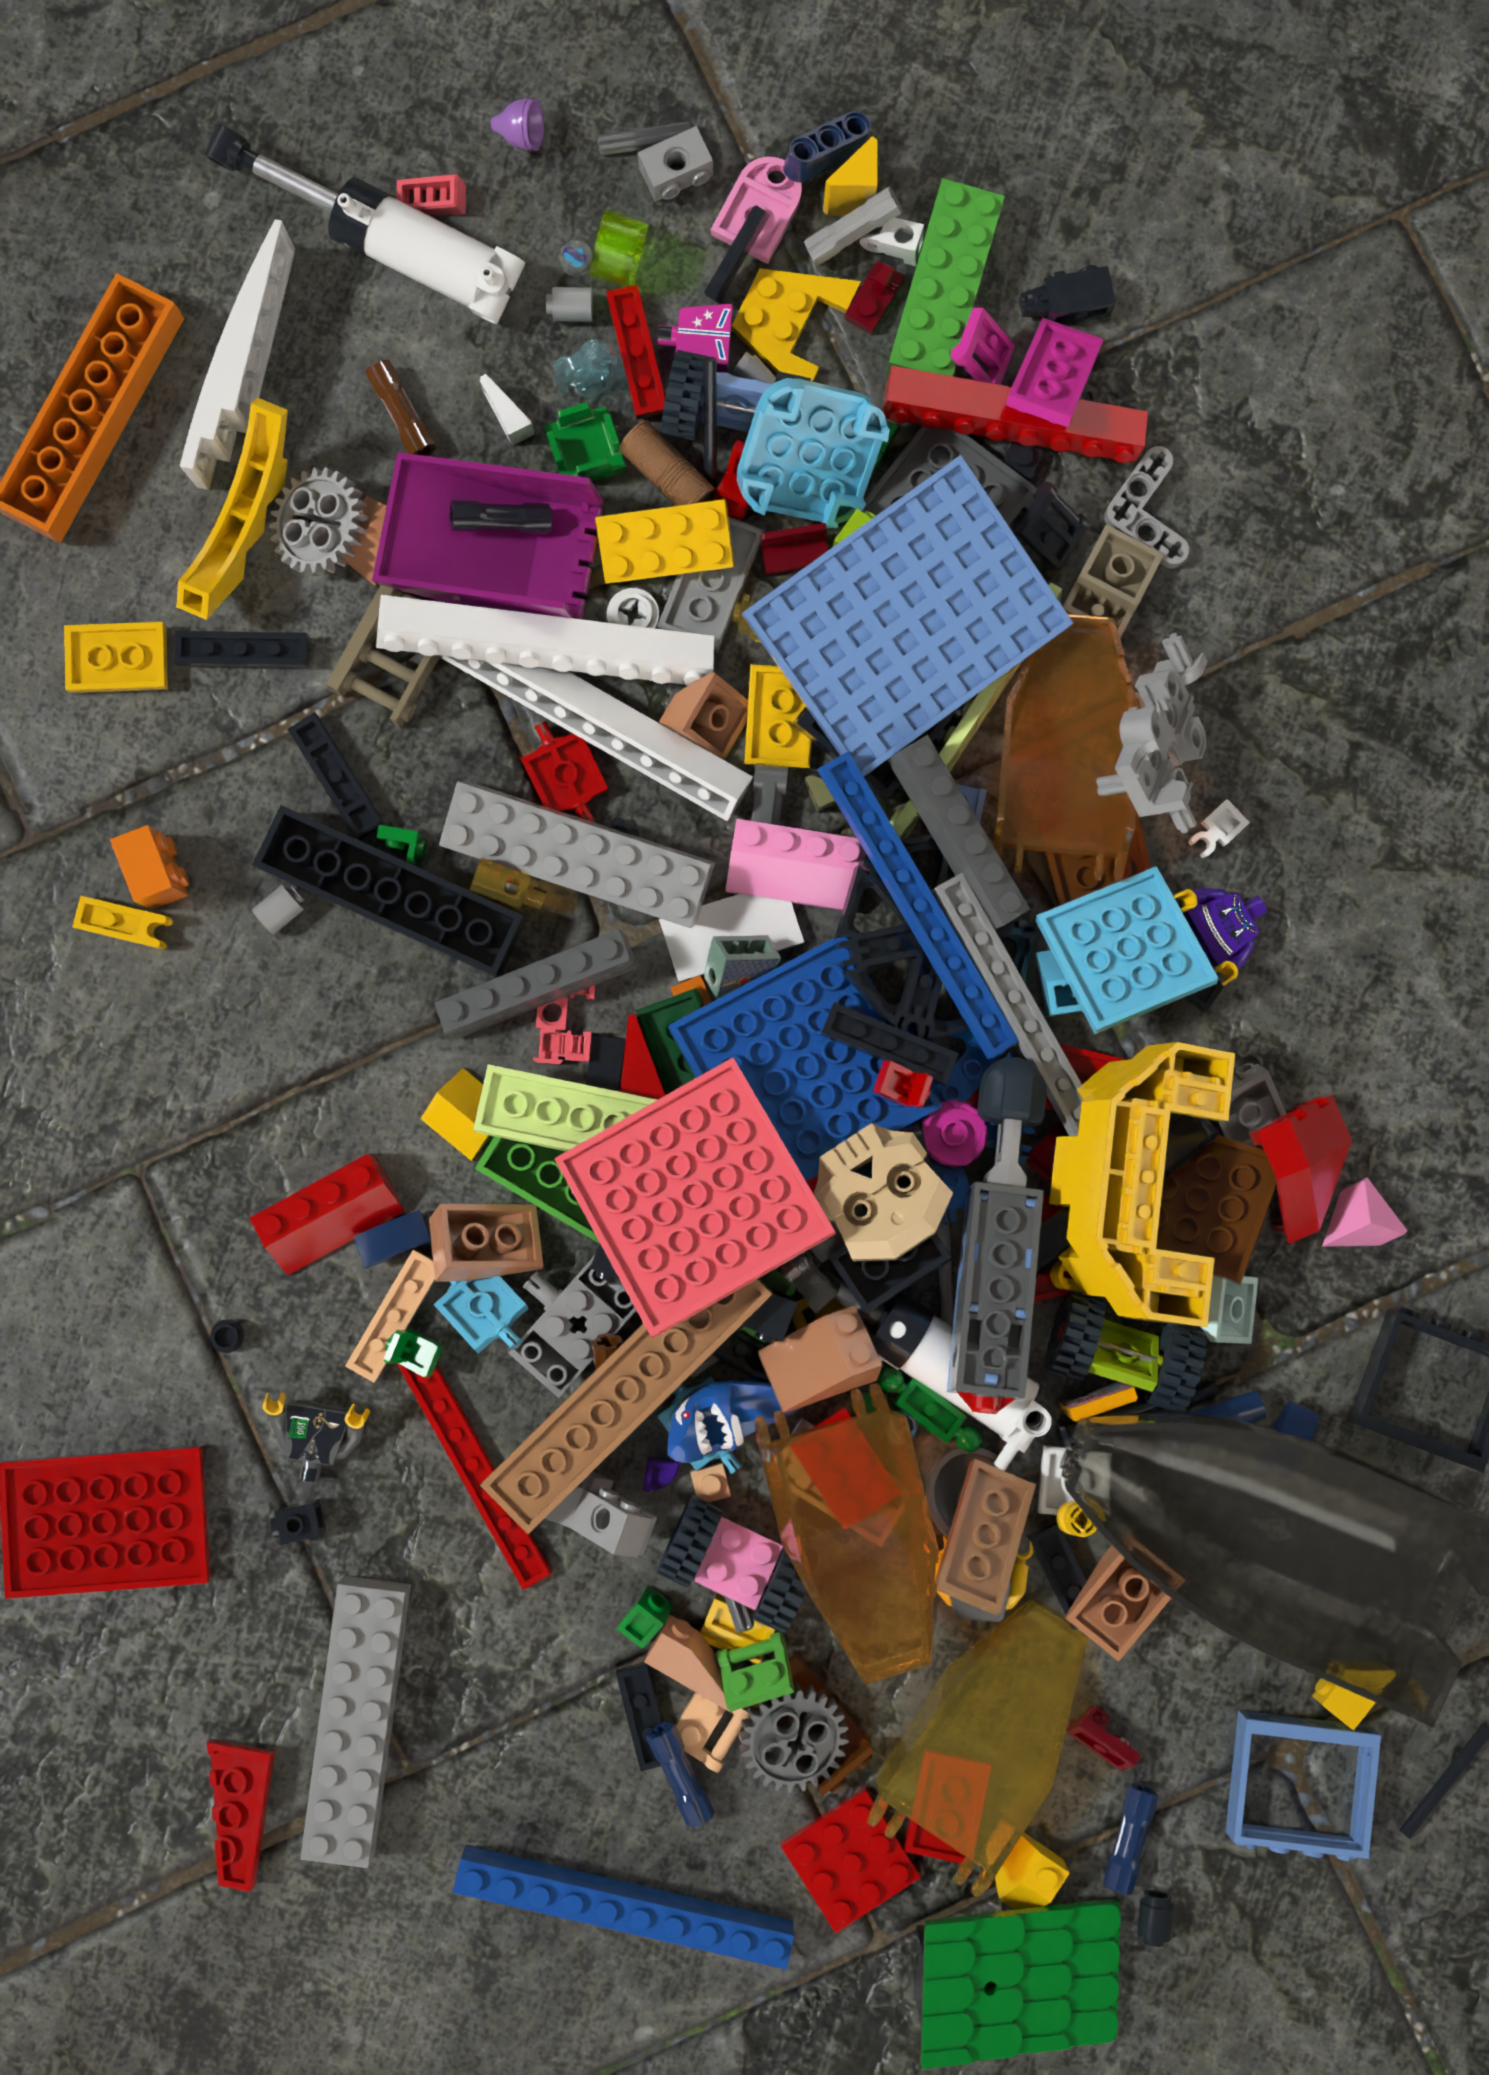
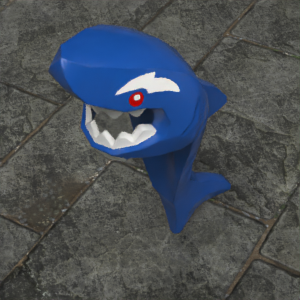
M752 1377L745 1381L729 1380L703 1385L685 1396L675 1410L668 1437V1456L675 1461L692 1463L702 1460L708 1453L734 1451L744 1443L743 1437L784 1418L796 1410L783 1414L771 1383L759 1382Z

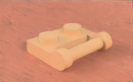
M695 1692L675 1724L684 1744V1751L703 1762L710 1770L719 1773L724 1765L723 1758L743 1727L742 1719H751L747 1710L748 1707L732 1712L734 1716L711 1752L704 1748V1745L726 1709Z

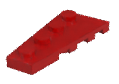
M211 1739L207 1742V1753L211 1755L212 1770L209 1772L210 1786H213L214 1792L212 1816L213 1821H216L217 1839L214 1842L218 1886L250 1892L256 1885L275 1751Z

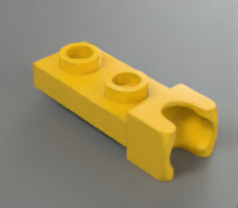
M80 895L72 927L165 950L167 944L156 939L154 931L160 925L171 926L173 920L161 914Z

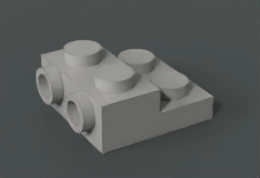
M1247 1063L1238 1067L1235 1070L1236 1075L1233 1076L1229 1120H1211V1122L1217 1126L1221 1136L1254 1147L1256 1145H1254L1249 1132L1271 1124L1272 1119L1286 1114V1111L1269 1071L1259 1064Z

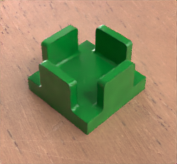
M588 402L558 411L559 420L557 422L544 425L559 474L587 477L593 482L626 471V466L619 450V441L606 406L591 410Z

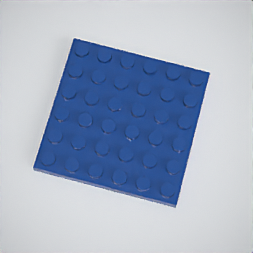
M832 938L668 1025L669 1031L695 1078L731 1058L735 1059L806 1182L818 1176L819 1159L822 1155L834 1149L837 1145L846 1141L869 1124L873 1123L891 1131H900L902 1128L913 1124L942 1107L932 1088L922 1108L903 1107L874 1093L873 1089L883 1061L820 1035L834 1002L886 1023L842 974L845 970L854 969L853 965L839 967V962L849 959V952L844 948L835 950V945L848 940L847 938L835 940ZM866 973L867 980H868V981L870 982V984L874 987V985L872 984V982H871L869 976H868L867 973Z

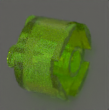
M605 209L594 247L595 257L591 261L589 276L624 287L634 285L649 224L644 223L641 219Z

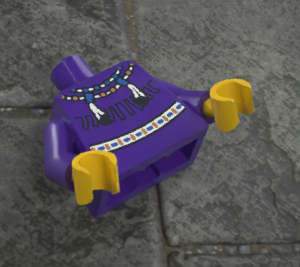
M1187 889L1174 894V898H1179L1182 901L1183 906L1180 909L1212 967H1216L1214 968L1215 973L1221 972L1224 975L1225 979L1221 984L1224 986L1237 978L1238 971L1246 964L1255 947L1254 937L1259 934V929L1254 920L1267 913L1264 902L1260 897L1256 896L1243 903L1237 893L1229 895L1223 889Z

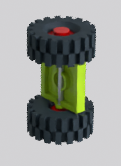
M1069 1291L1059 1307V1313L1056 1315L1055 1324L1051 1330V1338L1048 1341V1351L1045 1358L1047 1360L1045 1363L1046 1371L1078 1382L1082 1381L1085 1375L1090 1372L1144 1389L1146 1391L1144 1394L1146 1403L1178 1413L1184 1412L1186 1406L1188 1407L1191 1402V1396L1193 1397L1196 1392L1195 1387L1196 1384H1199L1200 1371L1204 1366L1203 1358L1206 1355L1204 1347L1207 1344L1205 1333L1180 1324L1167 1323V1326L1163 1327L1162 1334H1159V1336L1105 1320V1317H1103L1105 1314V1302L1103 1300Z

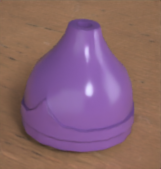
M534 98L513 101L500 114L491 118V129L502 135L510 145L517 149L529 152L539 150L544 135V117L539 101Z

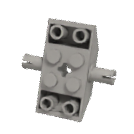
M594 1257L564 1291L562 1289L558 1291L538 1271L523 1286L524 1289L528 1290L545 1306V1312L521 1338L522 1343L519 1346L516 1344L517 1348L511 1350L508 1354L558 1398L593 1360L591 1342L597 1338V1335L606 1333L615 1335L636 1311L619 1279L616 1278L614 1283L603 1280L596 1276V1270L590 1269ZM574 1316L579 1319L581 1316H584L587 1319L584 1325L588 1329L586 1331L583 1329L575 1330L572 1317Z

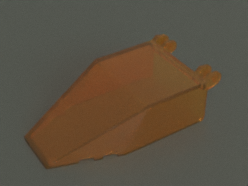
M1068 615L1073 624L1027 657L1020 669L1013 689H1011L1007 697L1000 754L993 847L1003 864V848L1016 849L1013 861L1014 873H1021L1023 850L1096 856L1094 880H1101L1104 875V857H1116L1113 876L1114 881L1121 882L1128 850L1135 830L1136 810L1127 792L1099 796L1096 780L1098 777L1117 774L1115 765L1123 748L1120 738V721L1124 712L1128 711L1129 708L1137 706L1138 709H1141V705L1133 689V679L1130 671L1128 672L1124 660L1125 654L1114 619L1109 617Z
M877 1383L871 1384L869 1387L872 1403L876 1410L873 1412H866L863 1395L857 1388L850 1392L856 1417L790 1435L786 1417L783 1411L780 1410L774 1412V1421L780 1439L773 1441L770 1440L768 1425L763 1416L756 1417L754 1423L755 1435L782 1545L805 1589L866 1685L932 1663L935 1619L932 1617L933 1599L936 1597L935 1570L936 1563L939 1560V1549L908 1420L905 1415L889 1409L884 1393Z

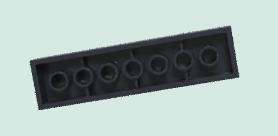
M280 805L252 864L269 875L495 978L502 975L527 922L523 915L282 805Z

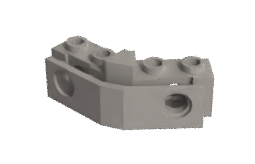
M593 1471L544 1518L571 1528L613 1555L633 1558L644 1555L657 1520L656 1516L642 1509L638 1504L630 1502L621 1497L617 1492L612 1491L611 1487L614 1481Z

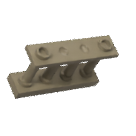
M380 585L326 685L332 692L343 698L347 691L351 692L354 690L392 710L393 713L390 719L394 725L401 728L404 721L409 722L413 717L417 707L414 703L441 655H424L418 668L414 671L375 650L373 643L377 638L381 595L417 599L405 591ZM369 661L409 682L401 699L399 700L360 679L357 672L362 663Z

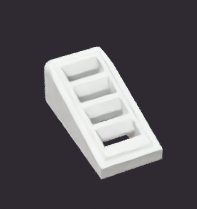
M486 374L481 376L482 390L510 444L515 445L533 436L535 432L531 420Z

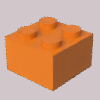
M145 825L110 839L135 903L154 910L189 896L186 886L190 885L184 868L177 865L174 856L178 855V851L171 836L167 837L162 831Z

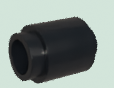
M1146 1890L1144 1898L1140 1899L1137 1934L1149 1946L1162 1947L1165 1942L1171 1941L1174 1904L1171 1903L1172 1896L1166 1892Z

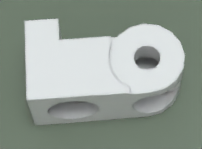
M893 218L881 227H876L862 236L859 243L868 251L885 253V255L904 259V264L916 266L925 239L924 224Z

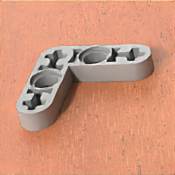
M1155 446L1146 452L1105 511L1104 520L1107 525L1155 549L1154 546L1157 545L1161 537H1165L1166 539L1157 550L1164 554L1159 564L1166 568L1174 569L1183 564L1189 555L1187 541L1143 510V507L1173 465L1171 452L1162 446ZM1160 457L1163 460L1162 466H1159L1152 477H1150L1146 473L1151 467L1153 460ZM1135 481L1143 482L1147 487V494L1142 497L1133 495L1130 490V484ZM1126 501L1131 505L1124 515L1125 518L1120 519V521L1115 520V511L1118 512ZM1141 526H1150L1154 530L1155 538L1152 541H1144L1139 537L1138 529ZM1173 546L1179 548L1178 556H1174L1171 559L1167 556L1169 553L1168 548L1171 549Z

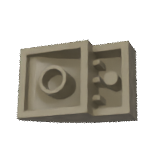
M1106 524L1062 606L1073 622L1069 627L1114 649L1139 605L1164 554Z

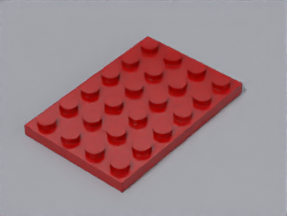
M203 1446L0 1462V1518L5 1599L206 1584L211 1581Z

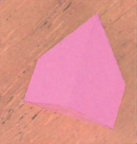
M1366 1177L1340 1192L1322 1247L1380 1246L1404 1235L1407 1229Z

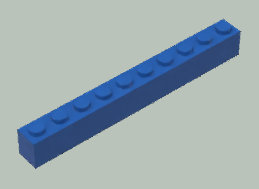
M465 1845L460 1858L453 1893L785 1970L788 1967L794 1939L793 1920Z

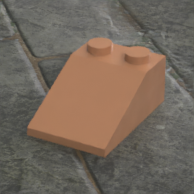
M440 1204L429 1218L435 1282L472 1281L539 1270L544 1267L537 1208L534 1204Z
M855 1305L825 1315L785 1336L783 1342L778 1340L758 1351L759 1358L783 1414L877 1381L882 1368V1363Z
M1124 1530L1102 1556L1065 1618L1119 1662L1184 1583L1173 1569Z

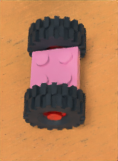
M691 1495L666 1546L656 1573L686 1588L693 1581L753 1610L752 1619L784 1634L787 1628L790 1627L799 1606L803 1602V1597L814 1575L819 1555L787 1539L785 1543L780 1545L721 1517L723 1513L722 1508L695 1495Z

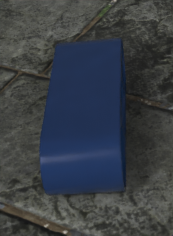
M858 111L848 112L793 139L783 165L785 175L794 182H804L846 162L865 144L871 129L869 118Z

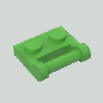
M773 1633L769 1639L731 1651L728 1648L717 1651L726 1707L730 1712L794 1693L787 1645L783 1633ZM771 1652L775 1653V1659L734 1670V1664Z

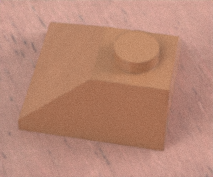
M366 496L363 502L367 506L360 512L368 516V519L360 522V527L367 531L357 536L362 545H353L351 548L355 557L345 555L344 559L350 567L377 587L379 584H375L372 578L387 506Z
M710 672L676 693L659 723L725 761L747 722L748 700L716 673Z

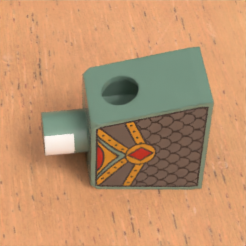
M768 935L713 936L704 977L714 994V1001L776 968L781 956Z

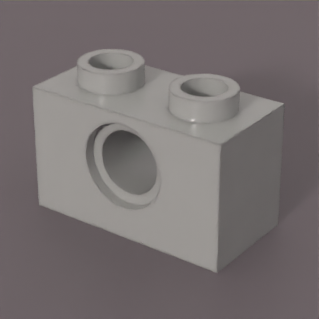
M697 126L637 152L639 169L655 202L661 199L668 200L674 198L681 190L692 185L700 186L713 176V159ZM674 164L684 166L681 170H673L670 167Z

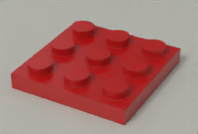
M865 1787L780 1842L781 1848L835 1934L921 1878L919 1871L907 1852L904 1851L902 1844Z

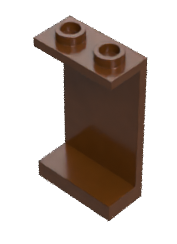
M795 1649L792 1650L788 1657L793 1686L799 1683L802 1692H805L806 1688L811 1684L816 1694L823 1689L828 1699L834 1698ZM836 1699L837 1708H841L845 1716L843 1720H845L848 1726V1731L845 1733L849 1743L842 1745L846 1755L844 1757L836 1756L840 1767L833 1768L829 1766L827 1768L830 1775L828 1779L822 1775L817 1777L819 1785L817 1789L822 1797L828 1791L834 1793L840 1789L846 1782L845 1777L854 1769L857 1771L863 1769L871 1761V1754L874 1753L872 1742ZM758 1703L749 1707L759 1709L760 1706ZM783 1716L778 1721H785L789 1716ZM820 1724L810 1727V1730L818 1728ZM802 1755L798 1758V1760H803L806 1757H808V1755Z

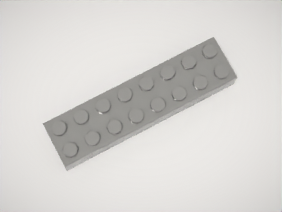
M457 781L439 842V846L475 858H484L515 871L688 928L694 927L697 923L716 863L469 781Z
M344 1576L337 1584L300 1860L368 1868L375 1856L411 1584Z

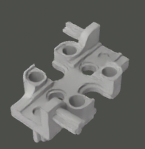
M1173 633L1170 635V638L1162 641L1170 660L1157 662L1153 673L1139 676L1135 684L1138 693L1131 695L1132 707L1124 712L1120 721V738L1123 748L1115 765L1117 774L1098 777L1096 783L1099 796L1127 792L1139 817L1169 812L1177 830H1180L1181 833H1186L1189 831V828L1196 827L1197 825L1188 805L1193 783L1188 782L1180 767L1175 768L1174 766L1182 765L1185 761L1202 759L1206 750L1205 730L1200 718L1192 717L1195 710L1193 704L1194 697L1189 695L1185 685L1196 681L1203 674L1208 661L1204 653L1190 655L1182 636Z

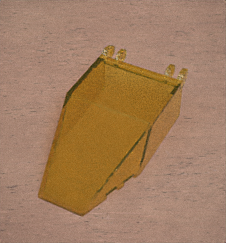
M1030 1599L1002 1621L993 1632L973 1644L974 1647L959 1659L956 1658L949 1663L877 1773L875 1781L879 1794L869 1813L867 1823L873 1827L879 1823L889 1804L897 1811L886 1826L884 1833L887 1837L891 1839L895 1836L903 1824L905 1816H907L966 1856L955 1874V1883L962 1885L972 1872L975 1863L982 1867V1871L972 1885L971 1893L977 1898L985 1893L1052 1789L1088 1637L1077 1629L1073 1630L1070 1624L1033 1599Z

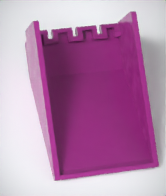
M397 452L372 581L375 584L452 604L583 620L586 601L575 597L576 595L587 596L592 569L582 566V563H594L598 537L589 535L588 532L597 533L595 517L603 516L604 509L601 508L603 499L592 481L587 477ZM451 500H469L486 504L513 505L548 503L552 509L550 534H524L521 531L480 530L477 532L451 531L449 525Z

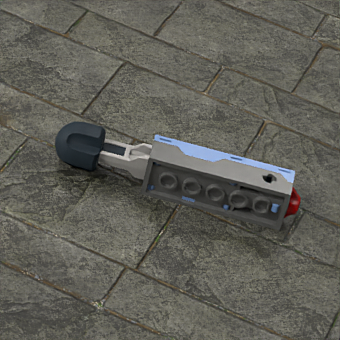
M1018 1057L1003 1058L991 1064L983 1074L980 1084L978 1116L983 1121L998 1125L995 1166L983 1177V1182H974L966 1188L947 1392L958 1393L972 1412L997 1414L1014 1400L1025 1399L1044 1190L1026 1188L1027 1176L1019 1166L1018 1158L1021 1127H1035L1044 1121L1046 1087L1045 1081L1036 1066Z

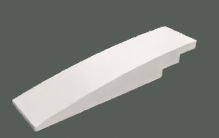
M274 220L246 276L222 332L199 396L180 463L182 470L197 488L210 490L217 460L230 462L237 431L247 432L251 403L257 397L259 398L295 254V247L281 220Z

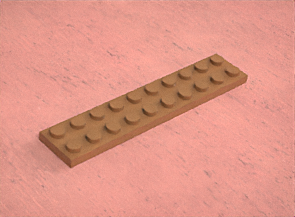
M758 1278L655 1338L650 1336L643 1323L480 1486L529 1534L735 1332L773 1292Z

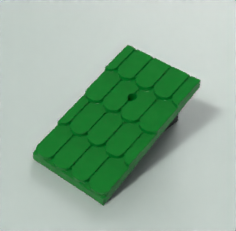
M1118 1898L949 1917L925 1920L924 1925H916L914 1997L921 2024V2069L968 2065L974 2061L1012 2058L1020 2054L1069 2050L1070 2047L1106 2044L1117 2040L1120 1900Z

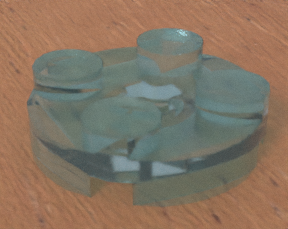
M597 338L586 341L581 346V350L572 356H563L556 360L553 364L555 370L553 379L560 392L570 394L568 388L574 386L577 387L578 391H582L605 378L610 373L607 366L611 362L614 365L617 363V357L611 346L600 344Z

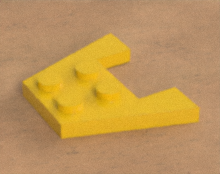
M760 268L732 324V331L777 374L780 371L811 378V382H814L819 372V366L793 355L792 352L817 301L846 313L860 288L861 281Z

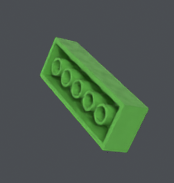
M942 178L888 363L887 378L891 365L948 376L954 375L956 363L951 359V351L960 343L970 317L1004 201V195Z

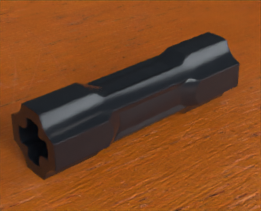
M451 500L449 525L451 531L477 532L480 530L521 531L524 534H550L552 509L548 503L513 505L486 504L469 500Z

